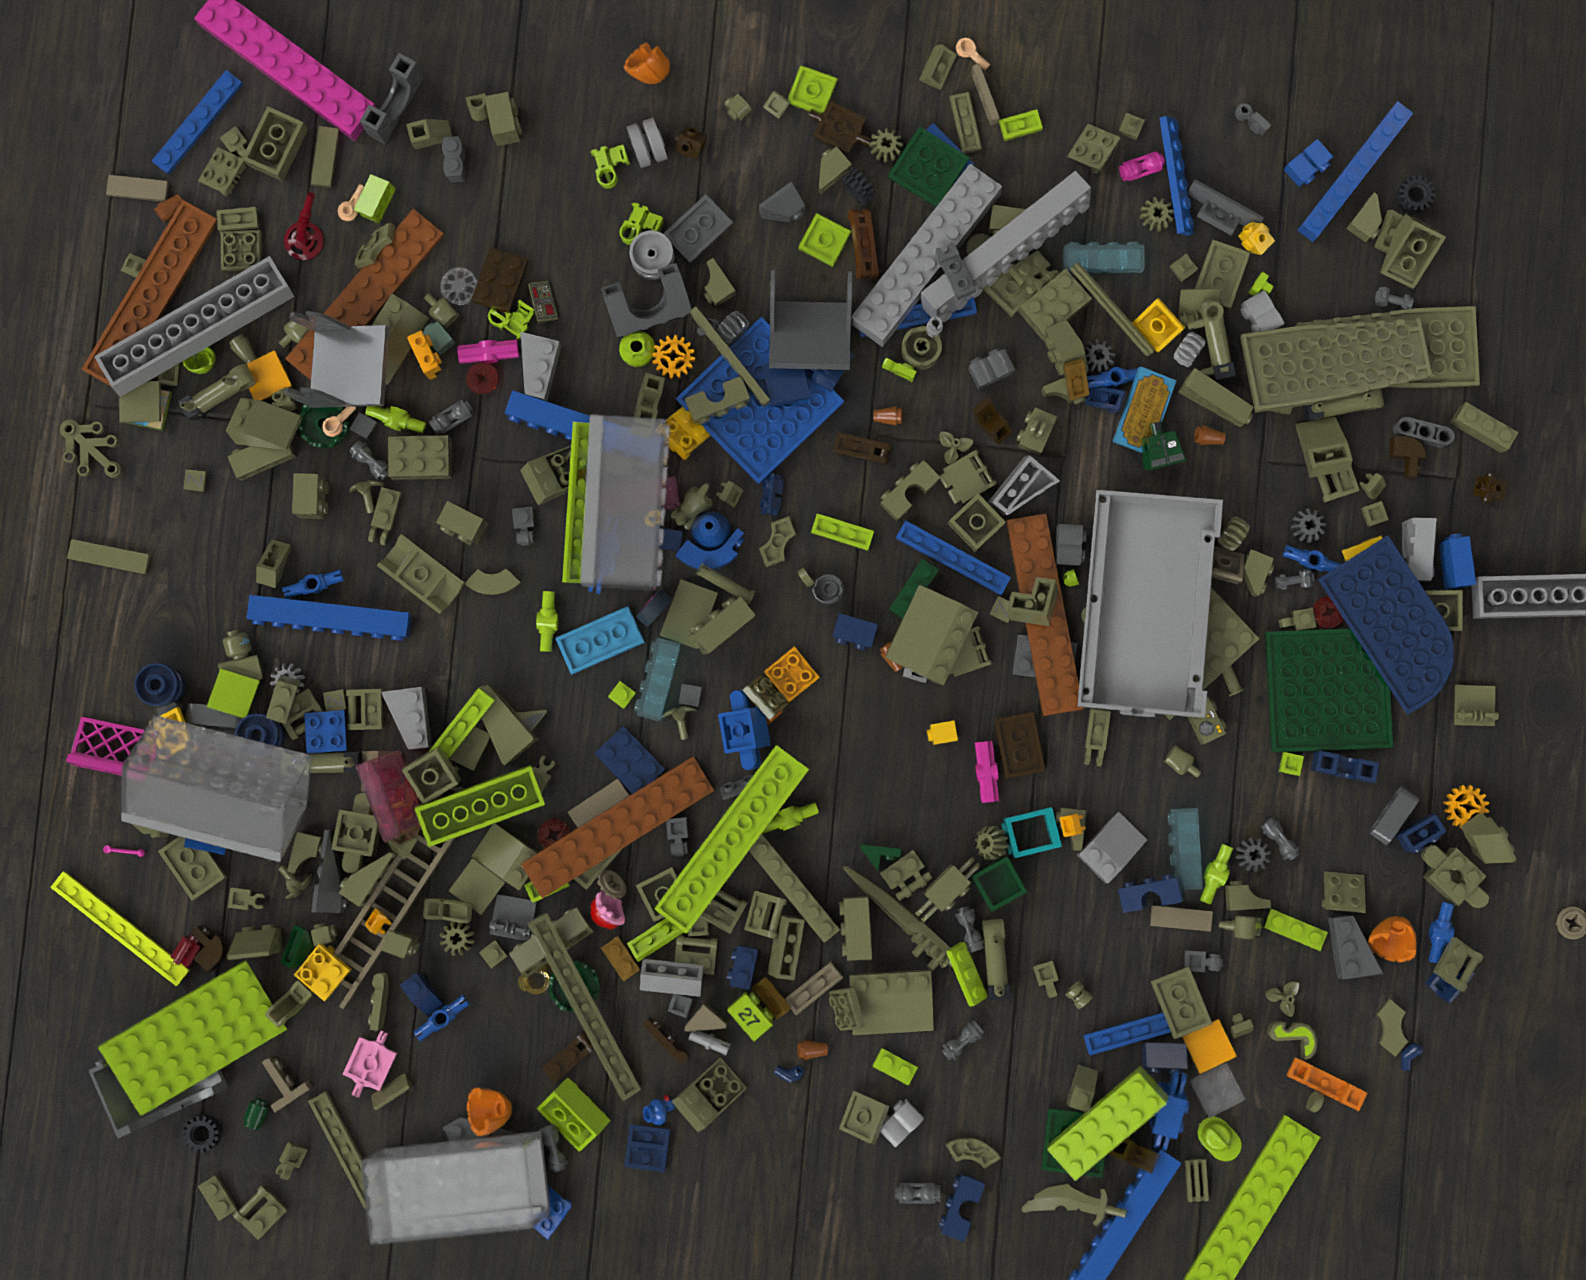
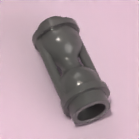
M461 399L433 416L429 423L437 435L440 433L444 434L472 417L471 412L473 409L468 401L463 402Z
M358 441L352 446L349 451L352 454V458L360 463L369 464L370 471L377 481L380 479L385 480L388 477V464L382 460H375L367 443Z
M1271 817L1260 826L1263 829L1262 832L1269 839L1276 841L1282 858L1291 861L1300 854L1298 852L1300 847L1294 841L1286 838L1283 834V827L1279 824L1280 821Z
M969 906L959 908L955 916L958 922L966 928L964 942L968 951L974 952L984 948V939L973 927L975 921L974 908L970 909Z
M974 1020L971 1023L968 1022L967 1026L962 1029L960 1037L956 1040H949L946 1044L942 1045L944 1047L942 1052L949 1060L953 1058L956 1061L957 1057L961 1055L963 1047L968 1043H974L981 1039V1035L985 1032Z
M555 1124L539 1129L542 1133L543 1145L550 1150L548 1169H553L554 1172L564 1170L568 1161L565 1155L557 1148L559 1130L556 1129Z
M899 1183V1187H895V1199H899V1204H935V1202H940V1185H935V1183Z

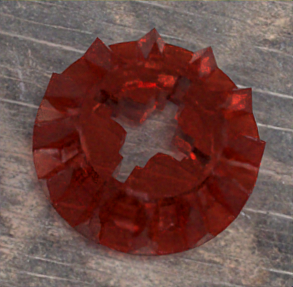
M484 362L476 363L468 370L466 381L473 392L478 394L490 393V391L496 388L498 374L492 365ZM476 373L481 376L487 373L486 379L489 383H478L479 378Z
M1329 596L1319 599L1314 604V618L1319 626L1334 628L1343 621L1342 615ZM1326 607L1328 609H1336L1332 613V618L1329 615L1322 617L1324 612H1326Z
M550 819L539 827L537 835L539 843L546 848L556 842L553 838L546 840L550 835L549 827L554 832L562 831L557 835V840L570 833L563 821Z

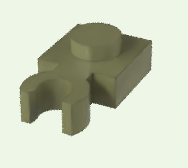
M546 756L540 758L539 769L535 766L532 768L541 794L552 777L547 772L555 766V761H552L549 766H545L544 760Z
M231 887L228 908L250 910V905H252L256 909H262L264 905H259L257 899L259 897L265 898L266 895L259 893L252 896L251 889Z

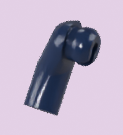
M1410 1044L1402 1051L1401 1070L1411 1071L1412 1059L1423 1053V1047L1420 1044Z
M778 1065L773 1074L790 1083L801 1079L804 1075V1069L801 1066H796L786 1070Z

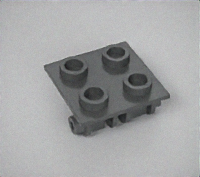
M497 894L493 919L489 927L490 934L528 941L531 929L527 923L534 919L537 902L532 903L531 900Z

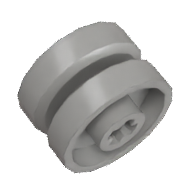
M653 117L643 121L645 134H642L639 125L636 123L627 126L641 168L651 165L652 161L649 152H652L657 162L667 160L664 149L665 144Z
M649 230L642 232L634 238L630 245L629 254L633 268L638 275L645 279H659L658 269L674 264L675 257L671 242L664 234L658 231Z

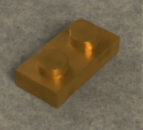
M1080 358L1064 363L1063 369L1070 401L1089 395L1083 359Z
M619 936L601 947L623 981L641 970Z
M766 977L751 988L776 1019H779L791 1009L787 1001Z

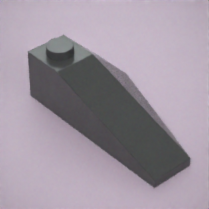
M333 830L324 831L321 848V858H324V860L318 866L317 874L320 883L314 887L312 912L343 913L344 909L348 907V899L339 894L343 875L337 850H332Z

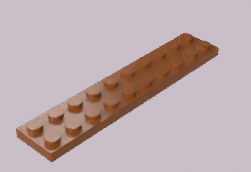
M182 200L81 370L111 386L94 356L162 317L217 224L216 218Z
M412 209L395 229L393 242L386 245L380 251L375 263L365 266L360 270L324 314L350 327L368 326L384 307L390 295H394L444 237V234L416 210ZM312 330L305 335L285 358L310 380L312 376L315 332Z
M1046 514L1007 520L1006 524L1019 593L1032 595L1036 577L1056 580L1059 590L1050 626L1025 622L1042 715L1049 716L1083 710V707H1077L1079 683Z
M692 756L520 864L543 899L710 794L714 789Z

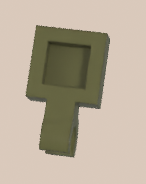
M235 126L221 136L220 139L231 154L238 152L241 158H243L246 152L244 147L249 143Z
M1313 608L1292 611V618L1278 620L1280 628L1294 626L1295 631L1316 628Z
M1053 961L1033 966L1038 985H1045L1048 998L1057 996L1053 982L1059 979Z
M288 1142L279 1159L282 1164L277 1167L276 1174L281 1175V1179L288 1180L293 1168L300 1167L308 1149L304 1146Z

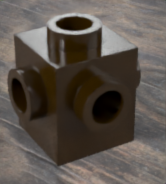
M686 126L682 132L679 131L676 135L675 143H677L675 151L685 157L697 160L703 152L708 135L698 131L696 128Z
M1491 473L1476 477L1473 496L1481 498V502L1484 503L1505 501L1508 481L1497 478L1498 475Z

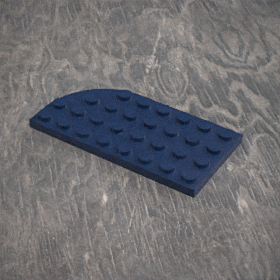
M1387 535L1318 580L1408 715L1433 699L1443 688L1453 666V640L1444 619Z

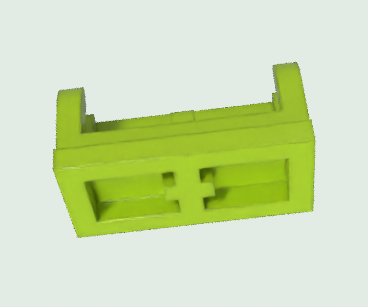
M370 174L354 210L360 213L361 216L379 224L396 188L390 182Z

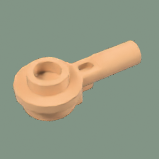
M970 38L960 39L956 44L958 55L964 58L971 57L977 64H980L981 68L986 70L990 64L975 51L976 46L973 40Z
M359 184L350 201L343 202L339 206L338 215L342 220L352 221L357 217L358 212L354 208L364 189L363 185Z
M346 407L336 417L327 418L323 423L324 433L330 437L339 435L343 428L342 422L356 407Z

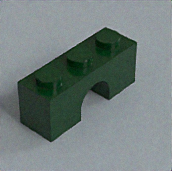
M922 559L890 607L889 612L903 620L918 586L921 585L928 588L939 569Z

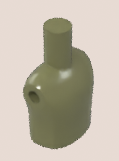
M430 293L424 297L432 306L429 314L443 328L448 327L459 316L445 298L437 301Z
M291 320L284 326V331L287 335L279 341V344L285 348L292 340L299 343L310 329Z
M1177 745L1170 750L1163 761L1180 775H1184L1188 771L1197 778L1201 774V771L1192 765L1194 757Z

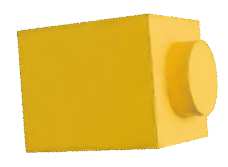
M955 721L929 725L930 729L927 730L928 741H932L933 745L958 741Z

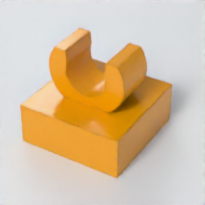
M1072 814L1059 817L1064 837L1082 834V831L1086 829L1085 826L1081 827L1079 819H1083L1082 815Z
M375 908L364 925L370 932L376 935L378 932L381 934L386 933L381 928L384 923L388 925L392 923L381 910Z

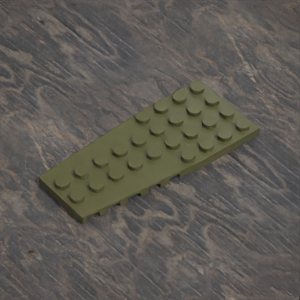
M1475 306L1415 308L1391 311L1389 313H1372L1371 315L1363 316L1355 315L1346 318L1338 317L1329 320L1298 322L1296 326L1322 324L1332 326L1338 323L1348 325L1356 324L1357 322H1395L1401 319L1412 321L1419 318L1421 320L1432 375L1426 379L1391 387L1441 388L1480 385Z
M1419 318L1412 321L1401 319L1395 322L1377 321L1376 323L1357 322L1356 324L1348 325L1338 323L1332 326H1326V324L1296 326L1242 334L1240 337L1255 413L1330 401L1426 379L1432 375L1421 320Z

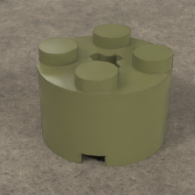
M927 326L912 328L903 338L901 346L902 358L907 364L913 366L914 369L926 370L932 367L938 361L941 354V339L939 335L937 337L935 335L930 337L927 334ZM922 345H924L925 349L919 351L918 346L921 347Z

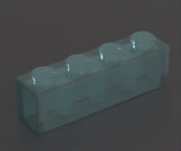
M1071 242L1065 245L1062 250L1063 270L1067 269L1069 273H1073L1070 268L1075 263H1080L1088 273H1142L1145 268L1144 245H1139L1138 242H1128L1127 245H1119L1118 242H1109L1107 245H1099L1098 242L1079 245L1077 242Z
M657 638L656 642H652L650 653H653L652 659L647 661L645 672L648 674L646 680H642L639 690L642 692L641 700L637 699L634 711H637V716L661 722L681 649L680 643Z
M1198 808L1170 809L1168 825H1171L1172 833H1169V845L1173 846V854H1170V864L1174 866L1175 877L1181 876L1184 890L1202 889Z

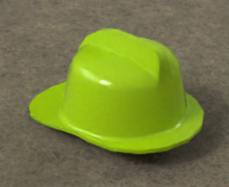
M1213 1116L1207 1117L1200 1123L1197 1132L1198 1138L1215 1158L1221 1161H1231L1238 1156L1242 1146L1241 1139L1224 1120Z

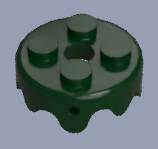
M304 404L300 414L302 419L299 424L301 437L310 445L320 449H330L340 444L348 434L349 418L347 417L342 422V431L335 437L326 435L323 429H320L319 423L323 419L332 416L336 417L344 408H313Z
M572 960L593 1001H595L600 991V981L596 971L585 962ZM553 972L549 978L550 997L561 1010L574 1012Z

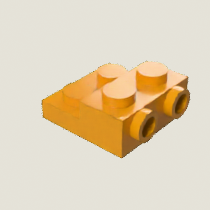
M422 331L408 336L407 339L424 374L430 380L436 378L435 372L441 370L439 364L442 361L438 353H433L430 347L433 345L428 334L425 335Z

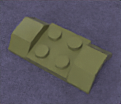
M402 534L389 554L377 564L380 569L439 614L450 606L461 592L465 583Z

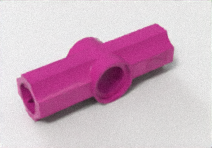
M484 340L480 341L479 344L460 345L457 349L460 364L473 362L495 363L501 359L519 358L517 340L500 342Z
M992 741L975 743L977 759L976 776L980 785L981 802L999 801L997 787L998 770L997 764L994 761Z

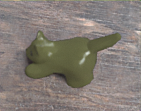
M708 483L702 485L700 489L697 486L691 487L685 494L684 502L671 513V518L675 519L676 524L684 525L685 530L692 528V524L697 516L702 512L709 511L713 505L712 499L706 495L709 488Z

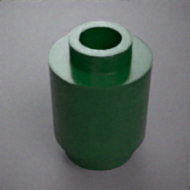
M255 1098V1101L250 1100L243 1119L245 1127L259 1130L260 1126H263L270 1108L266 1100Z

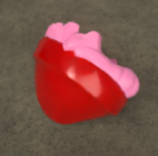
M604 891L597 893V896L591 902V919L598 926L607 929H614L624 924L625 915L621 905L622 901L617 898L612 899L610 895L606 896Z

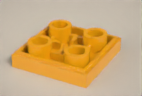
M275 350L247 363L256 380V384L249 388L253 399L263 402L271 398L273 393L285 387H293Z
M795 646L764 671L788 702L792 701L820 678Z
M1219 1019L1212 1021V1025L1181 1036L1200 1074L1236 1057Z

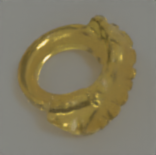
M544 965L535 972L542 974L545 978V984L542 988L533 989L529 985L528 977L526 978L523 974L519 976V988L531 994H541L546 991L549 986L547 966Z

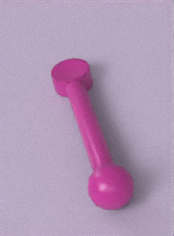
M106 845L103 848L105 853L137 854L139 857L145 855L143 849L138 851L112 848L110 845Z

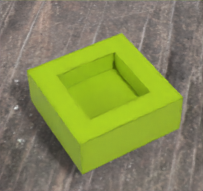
M619 681L608 697L625 709L636 693Z
M1283 752L1279 772L1300 776L1304 756Z

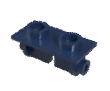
M769 474L762 482V488L764 489L763 497L760 501L762 515L770 513V515L778 516V512H780L782 498L775 497V494L781 495L783 491L784 480H782L780 475Z

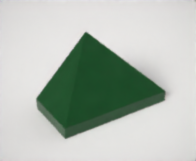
M298 925L293 926L280 962L281 964L290 969H295L304 963L315 948L307 930Z

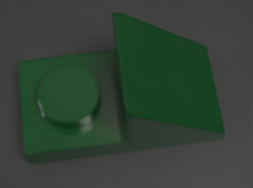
M860 844V849L877 870L879 869L880 855H884L883 859L895 860L896 857L901 855V849Z

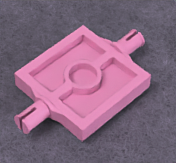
M380 1030L376 1041H370L362 1036L359 1037L343 1072V1075L357 1083L352 1092L353 1096L360 1097L364 1087H371L378 1091L382 1089L397 1056V1052L383 1045L388 1035L387 1032L384 1033V1031Z

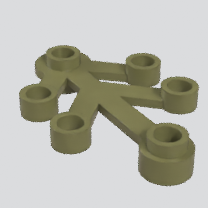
M69 419L61 424L60 433L66 438V452L63 454L64 461L74 463L77 460V455L74 453L75 440L80 444V465L77 468L79 475L87 477L91 474L89 453L105 467L107 476L118 478L122 475V466L117 462H110L95 448L96 446L115 448L119 444L117 437L108 435L106 438L86 439L80 434L89 432L98 435L104 432V425L102 423L93 422L91 425H79L76 421ZM96 425H100L99 431H95ZM72 426V431L68 433L67 427ZM114 438V444L110 445L109 440ZM69 454L73 455V458L71 460L67 459V456ZM115 466V471L110 473V467ZM83 467L87 468V472L85 474H82L81 472Z

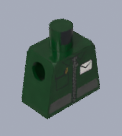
M1161 421L1151 423L1152 435L1142 438L1143 469L1152 470L1186 461L1176 433L1174 431L1164 432Z

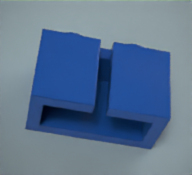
M1317 139L1303 153H1300L1288 163L1284 171L1298 187L1304 183L1308 185L1316 178L1314 176L1316 172L1320 170L1322 173L1331 165L1329 161L1333 156Z

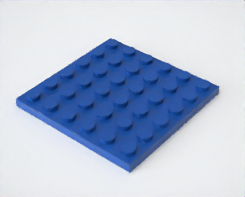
M761 317L729 349L769 398L763 365L769 364L770 325ZM721 355L676 398V401L688 412L685 398L704 391L709 401L720 402L725 397L722 383L739 376L723 355ZM804 369L810 399L771 407L770 403L763 407L744 383L750 397V402L747 403L746 407L739 410L733 408L728 410V414L722 417L715 415L710 417L709 422L701 424L758 485L844 403V400L833 389L829 392L811 380L814 374L811 371L812 369Z

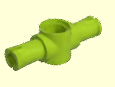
M367 406L365 412L368 416L382 420L385 426L398 431L410 429L423 434L426 427V422L411 418L407 411L393 406L386 409L378 406Z
M543 591L542 609H540V612H537L536 628L541 633L540 651L552 652L553 634L558 630V613L554 610L555 592Z
M814 802L799 808L791 806L778 811L762 834L778 828L784 831L800 825V822H803L802 819L819 813L816 803Z
M1222 844L1216 859L1208 864L1204 873L1206 885L1200 898L1201 901L1211 904L1217 888L1225 885L1230 872L1227 863L1233 850L1232 847Z

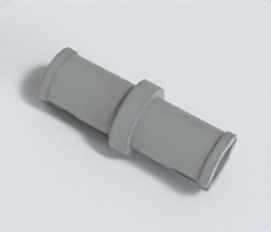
M932 317L927 323V334L930 337L934 335L937 337L942 331V320L939 317L935 319Z
M699 1030L692 1031L689 1037L690 1041L705 1046V1049H713L725 1056L731 1043L714 1037L715 1035L712 1033L709 1035Z

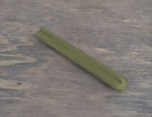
M1075 263L1070 268L1073 274L1145 356L1151 355L1154 352L1152 345L1081 264Z

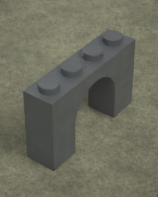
M398 53L389 69L393 76V84L386 101L380 109L369 104L360 120L368 136L385 145L424 78L418 64Z
M677 263L658 269L664 289L663 297L656 306L647 310L635 309L627 303L620 282L601 288L617 337L627 336L638 330H646L650 326L659 323L663 324L677 317H685L691 312L690 310L692 309Z

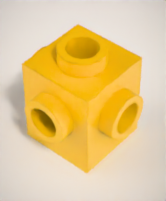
M1251 222L1247 224L1238 236L1246 250L1260 255L1275 241L1269 234V228L1263 223Z

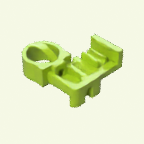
M624 145L609 150L606 146L600 148V151H597V149L591 151V155L595 156L598 169L595 170L597 180L603 188L610 189L617 184L618 176L613 165L617 166L616 163L618 164V162L630 164ZM609 172H612L613 175H614V178H613L612 181H611ZM604 173L608 182L607 184L601 182V177Z
M633 203V212L629 220L624 221L619 231L622 241L625 244L631 245L634 240L635 230L637 232L636 237L642 232V227L644 230L647 228L651 229V231L660 232L664 223L663 217L650 213L646 206L640 207L638 203ZM632 228L628 239L624 238V231Z
M521 300L518 301L519 309L516 313H505L506 318L497 313L496 309H491L488 313L491 324L502 331L504 328L517 336L516 339L518 341L521 340V332H527V324L535 313L533 308ZM521 306L524 307L525 309H527V310L530 311V312L528 313L527 311H525L524 309H522ZM492 314L498 317L503 322L494 323L492 320Z

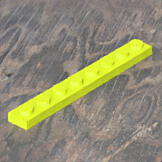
M63 871L50 887L175 986H179L191 971V969L182 964L179 966L173 963V959L170 958L172 954L66 871Z

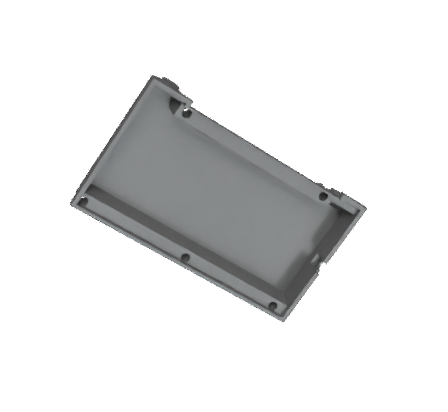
M1096 490L1077 707L1120 710V714L1140 717H1155V714L1205 718L1207 691H1202L1214 539L1220 538L1223 500ZM1100 499H1105V503H1101ZM1205 538H1209L1210 542H1205ZM1095 597L1097 601L1092 602L1091 598ZM1193 677H1198V682H1194ZM1084 689H1087V690L1089 691V693H1088V694H1084V693H1083V690H1084Z

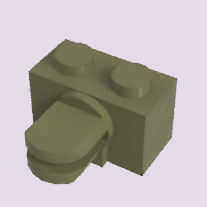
M1036 407L1033 412L1029 411L1024 421L1028 424L1025 430H1020L1016 439L1020 441L1017 447L1040 456L1057 416Z

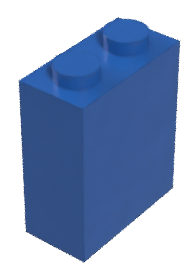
M1462 534L1445 537V541L1438 543L1444 589H1461L1475 585L1476 580L1470 537H1463Z

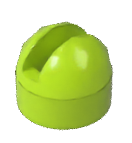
M1074 569L1064 574L1063 580L1067 586L1079 584Z

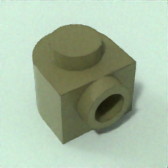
M485 93L466 97L467 106L473 120L482 121L488 117Z
M739 94L735 97H729L724 103L727 106V110H729L727 112L734 121L737 119L741 121L752 110L750 105Z
M286 387L272 394L273 406L290 412L297 409L294 399L284 395Z
M326 923L314 925V930H311L314 946L320 943L327 944L336 941V926H326Z

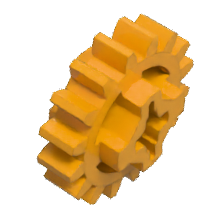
M674 335L673 340L666 336L667 341L664 342L660 339L661 345L654 346L657 352L652 353V357L656 358L652 361L653 365H658L656 368L657 372L663 370V377L669 374L670 379H673L674 375L681 378L680 373L683 372L687 375L686 369L693 368L690 362H694L695 357L690 355L694 354V349L689 350L691 343L684 344V337L679 341L677 335ZM671 345L669 349L663 351L664 348ZM681 346L686 351V354L681 353L678 347ZM673 353H676V356L678 358H675L674 361H671L670 357L673 355ZM661 360L668 363V368L663 366ZM681 363H684V365H683L682 367H680L679 369H676L678 365H680Z
M1461 785L1459 790L1453 788V795H1446L1449 801L1443 802V804L1448 806L1443 811L1450 814L1447 820L1453 819L1452 825L1454 826L1460 823V828L1471 819V815L1477 813V816L1480 813L1489 812L1488 809H1485V805H1488L1489 802L1483 801L1486 795H1479L1480 789L1476 788L1473 790L1471 785H1468L1467 788ZM1462 795L1460 800L1455 801L1458 796ZM1466 804L1467 806L1473 809L1466 810L1465 808L1459 805Z

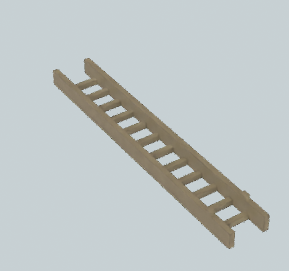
M454 766L457 773H459L461 768ZM454 786L450 789L454 792L463 790L464 788H462L461 786ZM447 791L438 795L433 800L443 797ZM418 822L411 834L418 841L428 846L426 839L419 835L422 828L420 822ZM455 838L445 841L442 848L436 845L429 847L438 853L431 865L409 853L407 858L427 870L420 882L397 869L403 858L399 855L396 856L334 952L339 959L361 972L353 984L345 979L340 983L348 988L349 992L339 1007L345 1009L383 952L381 949L387 933H377L383 939L376 950L353 937L360 925L366 927L364 925L366 920L364 919L372 907L374 909L377 908L386 917L393 920L394 922L388 931H396ZM394 873L416 887L409 899L386 886ZM383 890L405 904L398 916L375 903ZM349 942L372 955L365 967L342 954Z

